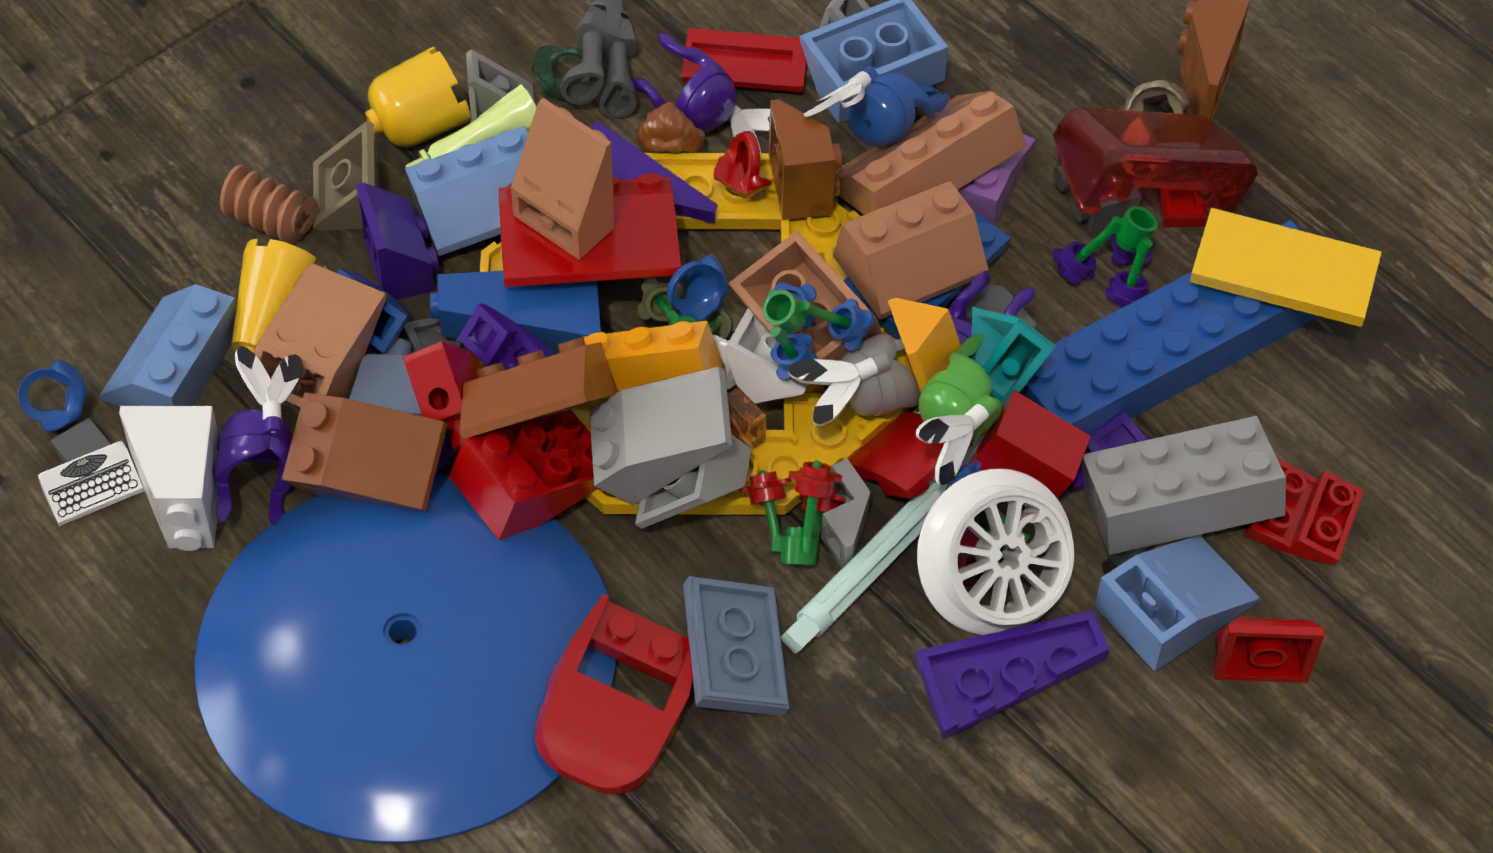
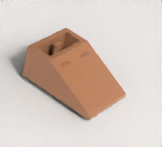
M542 98L538 102L511 186L513 216L580 260L614 229L611 142L602 132L596 129L592 130L575 119L567 109L558 108L545 98Z
M309 262L259 339L254 351L270 379L285 357L296 354L301 358L303 371L285 401L301 407L304 393L348 399L362 357L366 353L386 301L387 293Z

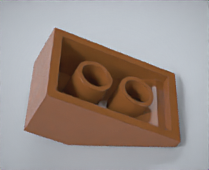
M1189 0L1183 23L1189 25V28H1183L1177 51L1184 52L1180 70L1185 90L1191 103L1190 110L1197 138L1206 140L1235 63L1250 0Z
M304 393L281 480L310 495L426 512L448 424L444 421L347 398Z

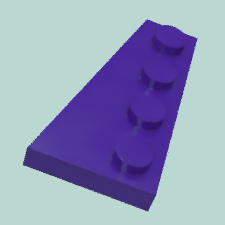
M1092 610L917 650L915 662L942 740L1107 659L1109 647L1095 611Z

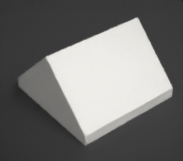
M749 309L746 310L724 350L744 405L803 395L808 384L801 383L793 378L789 381H782L777 377L776 370L778 365L770 355L771 349L777 340L770 335V332Z

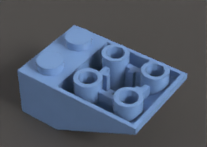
M1200 535L1137 554L1101 577L1094 607L1149 667L1156 672L1260 601V597Z

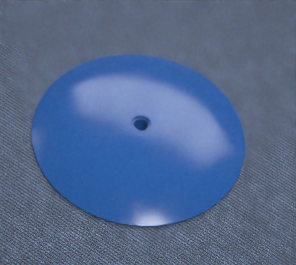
M435 475L426 512L317 496L284 514L276 526L271 524L242 550L216 587L204 613L197 640L195 686L199 709L210 739L232 774L259 800L274 811L298 824L324 834L370 843L406 844L460 835L488 825L516 811L540 795L561 776L547 765L536 746L535 724L539 708L544 702L548 687L547 680L553 667L602 594L608 595V592L598 570L586 551L554 518L539 527L498 540L449 476ZM404 638L413 639L412 641L405 644L396 643ZM587 647L577 672L612 687L616 660Z

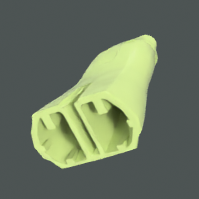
M522 84L470 124L434 142L428 152H425L424 149L420 150V158L406 164L405 168L418 164L425 159H432L458 150L465 145L489 139L504 131L525 126L529 133L537 108L532 97Z

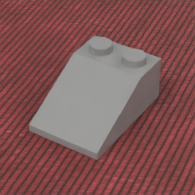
M720 367L624 389L589 410L594 486L632 505L732 446L725 370Z

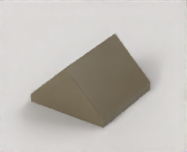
M366 121L313 162V198L318 203V212L313 222V228L319 231L362 229L356 184L367 183L379 188V159L374 124Z

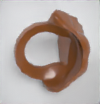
M673 102L664 103L653 112L648 113L646 120L641 123L636 131L642 152L654 151L659 153L667 150L674 153L681 151L698 153L703 147L706 137L704 131L696 128L693 122Z

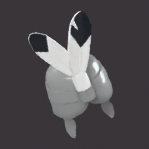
M881 333L862 340L859 349L856 351L848 350L847 354L841 357L840 361L804 359L792 364L788 370V374L801 383L830 385L814 407L812 419L813 423L817 426H823L832 422L847 403L858 414L880 416L889 414L898 408L916 407L919 404V396L921 395L917 382L910 370L904 364L895 360L896 352L904 350L902 340H894L888 333Z

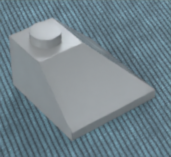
M731 434L732 446L641 500L635 525L641 529L745 487L752 449Z

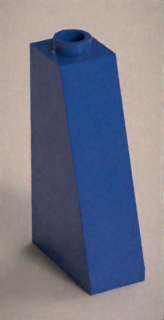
M503 271L437 274L438 292L430 293L431 319L440 318L441 334L445 337L458 339L478 304L482 303L497 310L523 327L555 354L560 353L558 344L601 332L597 281L504 287Z

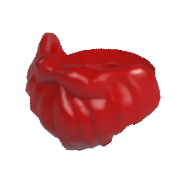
M744 131L737 134L731 141L729 150L724 156L718 158L713 174L714 180L721 182L733 193L743 196L755 195L772 185L771 180L759 176L760 149L754 133Z

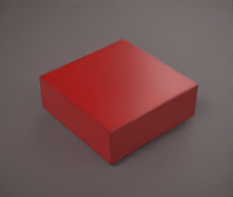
M1201 185L1159 186L1158 201L1163 228L1205 226L1207 217Z

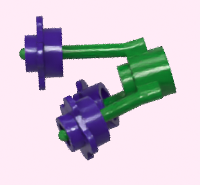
M1132 206L1127 209L1122 218L1114 216L1108 226L1088 245L1085 246L1081 242L1073 241L1065 249L1055 248L1052 251V256L1057 262V268L1062 276L1070 282L1078 284L1084 278L1091 280L1095 276L1093 269L1096 266V259L1093 252L1108 240L1112 243L1113 253L1111 258L1114 263L1120 266L1133 263L1130 271H1120L1115 277L1110 278L1109 285L1111 288L1106 289L1105 292L1108 299L1123 308L1150 294L1148 281L1139 274L1142 265H1148L1152 260L1153 256L1149 250L1153 243L1150 238L1158 227V221L1149 210L1140 206Z

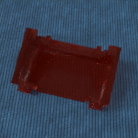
M1080 107L1069 111L1053 133V138L1079 213L1098 214L1102 209L1100 202L1113 195H1117L1118 200L1126 201L1134 187L1196 190L1200 203L1206 204L1208 213H1210L1211 208L1233 213L1258 174L1252 155L1203 115Z

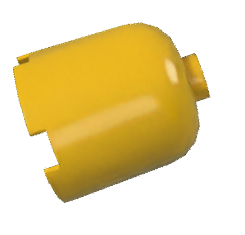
M434 46L380 74L373 79L368 89V101L371 109L365 112L367 121L374 124L375 135L383 132L391 143L399 147L408 148L416 146L471 121V114L466 100L458 103L451 89L458 82L440 51L436 52Z

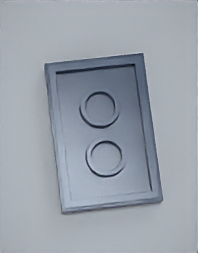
M689 576L683 584L696 707L784 716L790 707L775 588Z

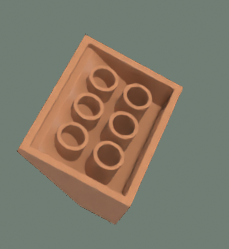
M992 91L955 96L948 101L946 107L940 112H936L932 116L924 115L916 120L908 133L890 146L872 147L843 165L842 169L835 170L838 172L840 181L839 197L865 215L948 181H951L957 190L1027 147L1014 105Z

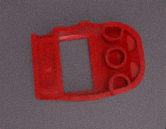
M602 594L553 667L547 680V691L544 702L539 708L535 724V742L543 760L560 775L601 793L622 794L638 788L648 779L658 764L665 748L673 740L690 695L693 674L688 637L609 602L610 596ZM587 647L672 685L673 688L664 710L657 709L577 672Z

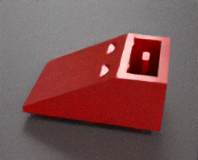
M571 409L465 438L449 475L451 481L498 540L541 526L599 489L594 486L591 432Z

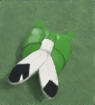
M975 334L967 338L958 350L951 352L947 358L949 363L947 369L936 372L923 387L919 396V413L923 423L916 429V437L925 443L945 442L935 466V480L940 485L949 483L956 476L970 441L984 435L1003 413L1001 402L991 396V380L985 369L975 360L968 357L973 355L979 348L984 338L982 334Z

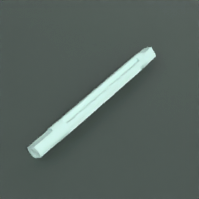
M985 434L975 440H971L973 445L967 449L962 464H968ZM935 478L931 480L929 488L923 494L911 498L797 613V621L781 636V640L795 654L814 636L820 637L920 535L921 527L928 512L945 491L947 484H937Z

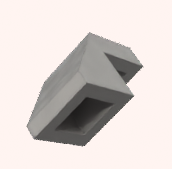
M848 458L831 467V473H838L843 476L842 482H833V488L838 490V496L846 498V502L823 513L821 539L841 569L857 553L868 518L870 490Z

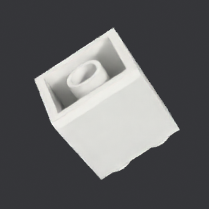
M120 406L119 414L134 467L168 548H178L184 551L214 548L218 519L216 515L218 493L214 482L213 469L219 452L217 450L219 433L213 407Z

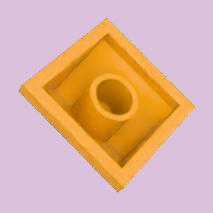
M893 298L888 300V304L921 393L923 387L936 372L947 369L949 365L948 355L958 350L961 344L949 309Z

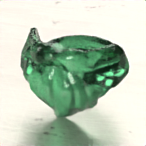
M546 45L538 48L532 56L531 69L540 92L544 96L568 102L561 93V82L564 76L554 78L551 66L560 57L565 55H573L582 59L583 50L575 47L559 48L556 45Z

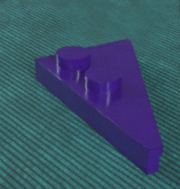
M594 121L591 129L602 132L612 144L613 177H617L619 180L637 179L639 175L647 173L670 177L675 215L715 223L718 204L604 124Z

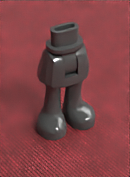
M594 0L583 14L575 31L578 46L583 50L582 61L564 75L561 82V93L564 99L571 104L582 105L592 101L601 90L599 108L602 114L614 119L625 118L635 110L637 102L635 87L629 77L627 58L634 55L638 47L637 36L629 20V15L624 10V2L622 0ZM603 60L608 61V73L605 83Z

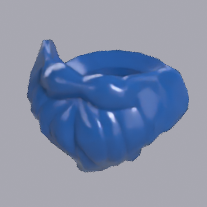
M708 254L700 261H691L681 266L674 273L667 288V299L671 306L678 310L679 316L689 315L700 322L720 308L729 285L721 262L714 255ZM683 277L686 298L678 299L676 288Z
M61 359L54 361L51 368H39L28 373L21 381L18 389V401L22 410L30 418L40 421L42 430L46 433L66 429L69 425L75 423L82 414L83 407L85 406L84 399L87 397L85 380L78 371V368ZM49 377L62 384H66L64 410H40L35 408L28 400L30 385L35 380Z

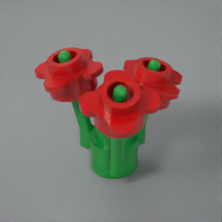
M820 461L804 462L800 470L789 471V478L779 480L776 471L767 473L765 470H760L758 475L749 477L751 486L738 489L739 494L748 492L751 505L764 503L771 534L770 551L780 552V563L816 565L823 513L846 502V498L838 496V490L833 488V482H842L843 476L838 473H831V466ZM793 479L796 480L795 491L799 493V499L803 501L801 511L805 513L804 527L786 526V535H781L774 500L786 498L784 484L792 482Z

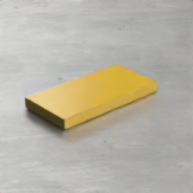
M1211 208L1190 282L1362 327L1382 251Z

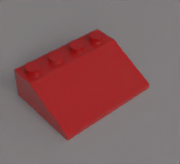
M655 173L642 174L637 179L619 180L617 177H613L614 229L580 260L513 216L512 183L508 184L507 187L498 188L504 287L673 276L681 267L674 196L670 177H662Z

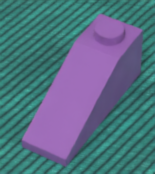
M1023 134L1027 147L958 189V192L968 205L995 226L1036 144V138Z

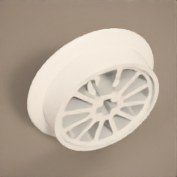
M988 469L970 474L945 490L933 504L924 520L917 549V564L921 584L936 611L952 625L969 633L987 635L1033 624L1045 615L1059 600L1072 574L1074 544L1066 512L1055 495L1045 485L1022 472L1009 469ZM1007 501L1008 508L1003 525L997 504ZM1024 504V505H1025V509L1023 510V512H1021V511H1022V505ZM985 510L991 532L988 533L974 521L975 516ZM1027 523H1033L1035 526V536L1026 545L1024 533L1021 531ZM966 528L979 538L976 547L960 545ZM1002 546L1006 547L1003 552L1000 551ZM1046 551V555L1043 558L1037 557V555ZM959 553L975 555L977 562L958 570ZM1001 557L1004 558V561L1002 563L998 562V560H1000ZM1029 564L1044 566L1039 578L1028 569ZM984 572L968 593L963 586V580ZM1020 575L1031 584L1030 591L1026 595ZM994 583L990 605H980V600ZM1009 584L1014 601L1004 606Z

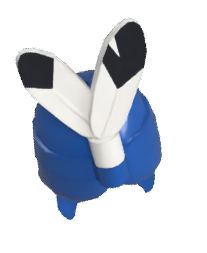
M866 66L852 77L848 84L808 106L803 111L804 117L814 115L840 101L843 108H847L849 127L859 140L864 144L874 147L890 146L905 136L913 126L916 114L915 107L922 110L925 115L932 116L946 107L949 101V93L942 95L932 102L919 84L907 75L891 72L879 75L873 67Z

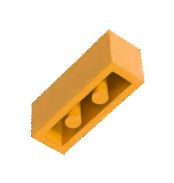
M681 321L669 326L654 328L637 327L630 331L607 334L597 332L584 336L586 345L602 343L616 393L624 389L715 367L722 368L723 365L708 321L693 323ZM611 396L589 402L588 406L599 405Z

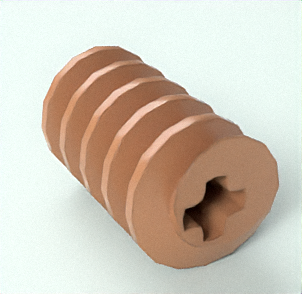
M241 164L234 166L229 172L220 195V208L225 216L232 219L236 218L242 224L251 225L253 229L260 232L265 231L266 235L279 238L280 241L289 244L297 243L306 235L318 212V203L315 198L309 197L304 201V194L295 190L290 194L289 186L280 184L276 187L274 179L267 177L262 180L260 173L254 170L248 173L247 168Z

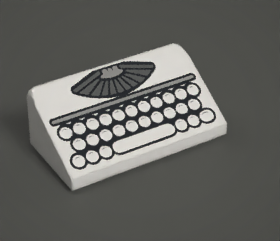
M118 441L38 475L44 496L59 526L144 492V487L123 441Z

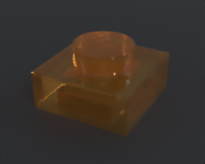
M737 387L727 393L731 434L737 439L740 438L753 450L766 441V415Z

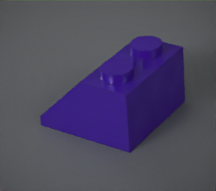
M367 183L356 184L363 237L379 287L392 295L396 300L435 291L433 273L439 272L440 269L434 247L426 248L424 240L429 239L423 215L415 216L410 199Z

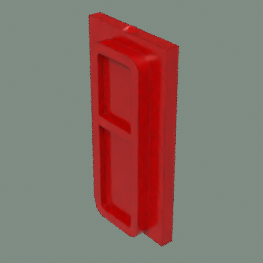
M688 28L686 47L698 48L710 56L730 75L734 87L803 93L805 71L808 64L799 37ZM684 58L681 82L688 83L691 77L703 67Z

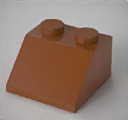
M779 99L770 100L768 156L782 220L833 214L834 197L840 196L839 175L835 171L842 169V154L839 143L832 144L828 126L810 116L804 117L803 112Z

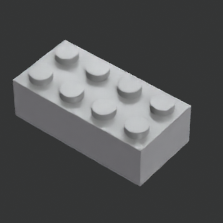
M1257 416L1084 454L1082 458L1084 495L1109 555L1285 516L1286 476Z

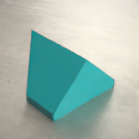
M972 307V336L982 334L984 338L977 351L971 355V359L975 360L985 369L991 380V396L997 398L1003 406L1012 390L1019 393L1056 345L1021 318Z

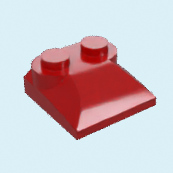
M1236 618L1227 624L1225 628L1218 631L1215 636L1214 680L1308 683L1324 639V627L1303 619Z

